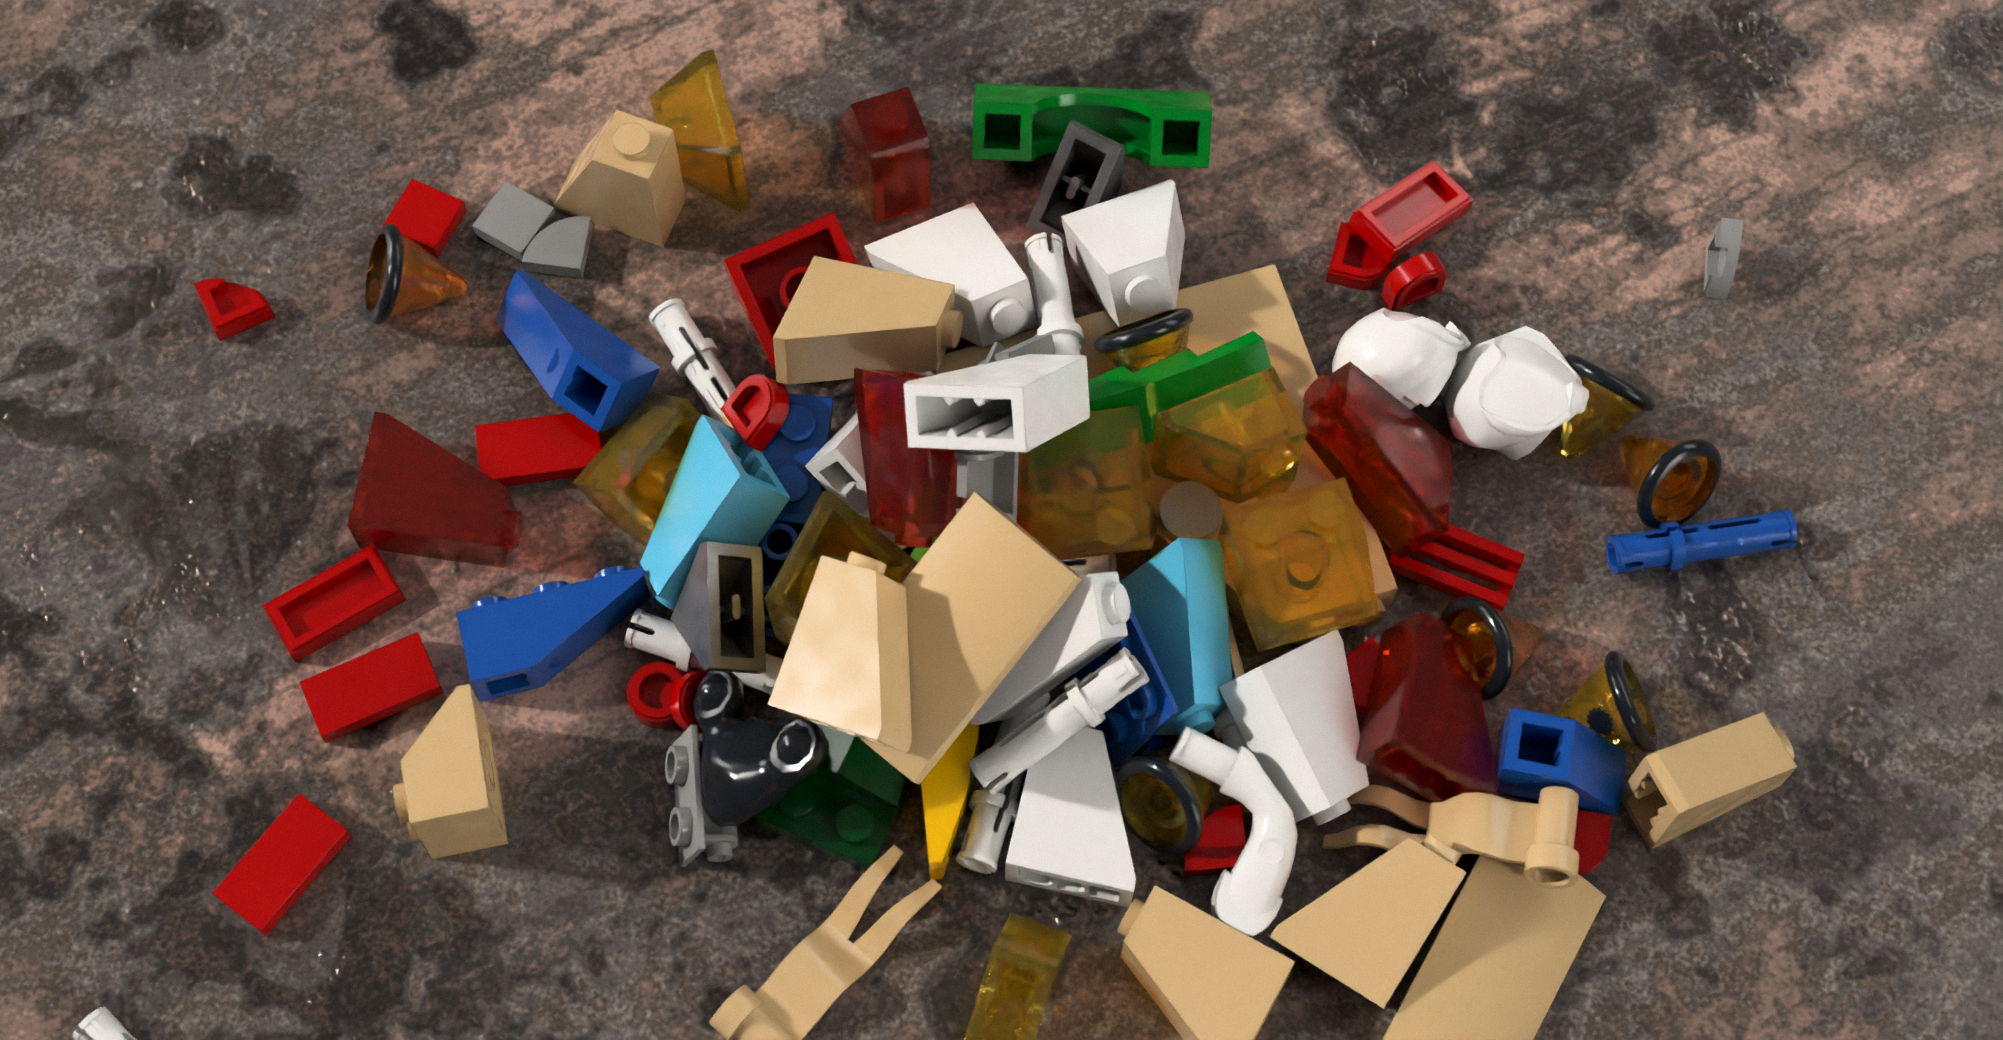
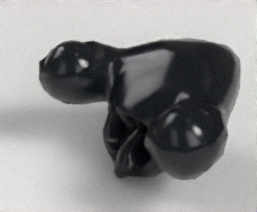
M709 671L698 685L693 704L695 717L703 737L700 765L701 789L709 817L717 826H737L756 816L764 809L775 808L789 795L792 787L814 775L829 754L830 743L825 733L817 724L797 717L791 719L774 717L760 720L750 717L745 720L742 680L734 673Z

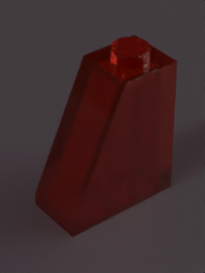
M909 86L851 104L837 120V126L875 224L930 207L929 136Z
M1348 362L1329 376L1323 375L1317 378L1305 391L1303 398L1304 408L1301 435L1392 552L1403 559L1446 533L1449 529L1453 443L1352 362Z
M854 368L853 382L871 526L895 533V544L908 547L930 548L933 537L938 538L955 517L956 509L962 507L963 498L957 497V459L954 457V449L908 447L903 383L928 376L909 371Z
M374 413L347 523L358 547L364 549L374 544L377 551L504 568L508 549L518 547L523 526L522 512L516 511L508 488L389 414Z
M1419 610L1382 632L1355 760L1432 802H1443L1459 794L1472 792L1488 793L1497 796L1499 783L1471 639L1447 626L1440 618Z

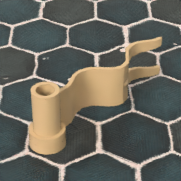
M1369 785L1348 797L1349 804H1366L1385 809L1410 825L1425 830L1426 834H1411L1386 825L1368 824L1355 826L1338 833L1325 834L1322 844L1324 849L1369 845L1389 851L1408 837L1422 844L1427 834H1430L1461 854H1478L1508 863L1525 865L1524 877L1535 885L1554 889L1568 888L1575 885L1578 878L1580 855L1574 850L1579 795L1576 791L1566 787L1549 786L1540 791L1539 804L1512 801L1481 792L1462 793L1443 802L1429 803L1415 800L1390 787Z
M894 844L864 872L827 920L804 938L784 958L756 992H753L746 984L740 986L720 1006L709 1024L727 1040H733L734 1038L736 1040H802L838 997L876 963L903 927L938 893L942 886L932 878L922 887L891 907L860 938L852 943L849 938L884 879L904 854Z

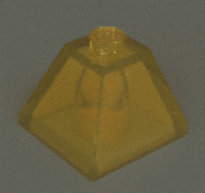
M714 50L700 53L650 96L654 119L648 121L673 129L684 184L737 211L750 209L741 146Z

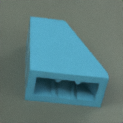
M702 414L695 425L640 562L653 587L651 589L652 595L660 603L672 610L676 606L701 543L709 541L758 546L790 500V496L762 452L748 447L734 428Z
M1177 538L1120 582L1128 593L1133 613L1180 710L1155 735L1178 734L1180 736L1185 726L1202 734L1211 730L1215 726L1213 718L1228 708L1218 687L1232 681L1223 550L1216 539Z

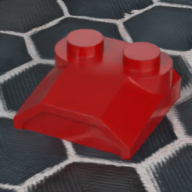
M834 212L728 257L723 261L725 270L732 283L734 296L743 306L773 371H775L773 336L813 257L818 256L858 265Z

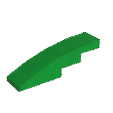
M1252 331L1199 356L1189 348H1186L1134 373L1121 365L1088 380L1090 418L1024 453L1033 472L1051 469L1153 442L1221 418L1279 393L1264 339Z

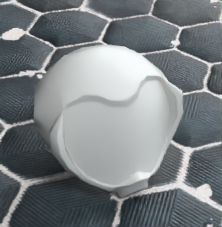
M1381 308L1358 320L1341 337L1332 361V372L1337 396L1348 404L1361 406L1370 413L1380 415L1386 412L1396 418L1406 414L1420 403L1428 407L1436 399L1449 379L1455 366L1457 355L1468 349L1471 343L1466 335L1450 321L1446 327H1443L1440 323L1423 316L1418 317L1410 313L1389 311L1386 308Z
M1523 326L1509 333L1478 343L1463 356L1450 375L1444 405L1448 425L1457 439L1469 446L1497 450L1512 460H1518L1531 453L1556 427L1566 423L1576 414L1584 412L1589 399V390L1582 385V380L1578 373L1543 333L1528 326Z

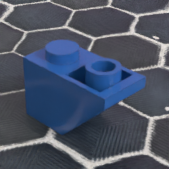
M1511 708L1499 730L1490 791L1539 800L1540 791L1543 788L1561 786L1578 793V808L1617 816L1620 811L1627 752L1577 720Z

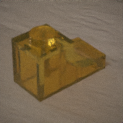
M1010 913L993 945L964 1040H1036L1047 1007L1055 991L1072 935Z

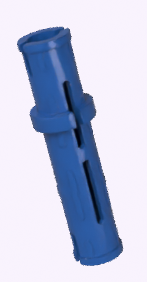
M1788 509L1767 512L1766 514L1733 517L1692 525L1679 526L1675 521L1663 522L1659 525L1658 529L1631 534L1609 535L1606 538L1608 544L1605 545L1608 566L1614 575L1664 567L1670 572L1682 570L1685 564L1694 563L1695 561L1747 555L1768 550L1792 549L1796 546L1795 539H1797L1798 534L1793 514Z

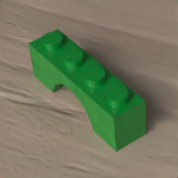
M975 84L972 159L1033 161L1040 156L1056 153L1069 122L1075 120L1125 146L1124 155L1141 160L1149 166L1209 168L1212 106L1209 92Z

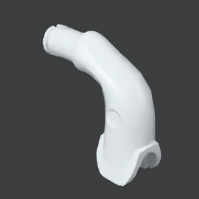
M1185 726L1169 760L1220 785V793L1234 798L1252 812L1253 823L1250 837L1232 871L1223 870L1213 890L1211 899L1212 916L1248 936L1258 935L1269 927L1283 902L1281 895L1293 866L1298 838L1293 811L1249 749L1240 746L1237 751Z

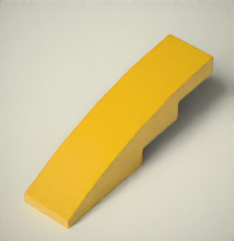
M971 721L921 782L930 880L932 878L934 880L943 879L965 818L974 777L969 761L978 756L981 724L971 725Z

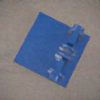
M1131 606L1130 616L1126 622L1128 636L1070 676L1071 680L1074 678L1082 680L1125 647L1130 651L1131 655L1136 657L1149 677L1150 681L1124 697L1105 712L1106 719L1095 727L1096 730L1103 731L1107 752L1115 769L1120 768L1139 749H1141L1144 755L1162 749L1166 742L1162 735L1155 734L1180 711Z

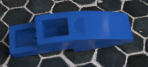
M788 393L789 410L785 422L766 446L763 455L790 496V500L758 546L762 547L765 637L791 640L814 578L812 568L820 513L824 509L826 489L805 465L830 439L834 401L832 397Z

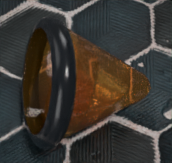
M387 224L381 228L372 247L366 277L365 306L371 322L379 325L386 322L387 319L449 301L465 294L467 282L461 275L402 234L400 229L394 224Z
M1629 434L1620 439L1619 450L1637 502V513L1641 522L1648 528L1658 529L1661 523L1675 521L1679 525L1683 524L1699 512L1713 494L1721 474V456L1718 449L1711 442L1702 439L1680 440Z
M1473 596L1458 597L1450 602L1440 616L1436 632V649L1444 675L1461 695L1475 701L1491 700L1501 694L1508 685L1510 678L1543 641V632L1538 626L1492 607L1488 602Z

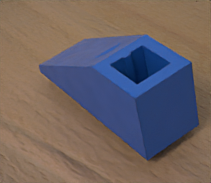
M523 269L516 270L495 320L550 398L598 433L637 417L661 367Z
M613 566L599 571L594 575L593 579L573 584L565 581H552L539 585L533 590L532 594L511 599L503 596L486 597L474 602L471 605V609L456 612L470 681L480 702L543 687L651 597L643 568L630 569L626 566Z

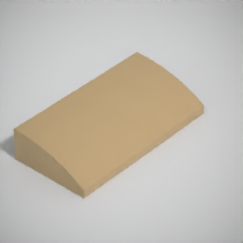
M974 492L901 584L906 587L912 727V743L908 754L871 741L861 740L908 779L920 785L1083 579L999 507Z
M1479 855L1382 1040H1533L1606 896L1579 874L1577 883L1571 887L1561 889L1546 888L1535 885L1524 877L1525 865L1508 863Z

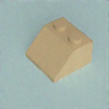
M471 685L457 686L400 760L403 783L393 785L394 802L400 823L407 822L411 840H420L432 859L508 844L490 724Z

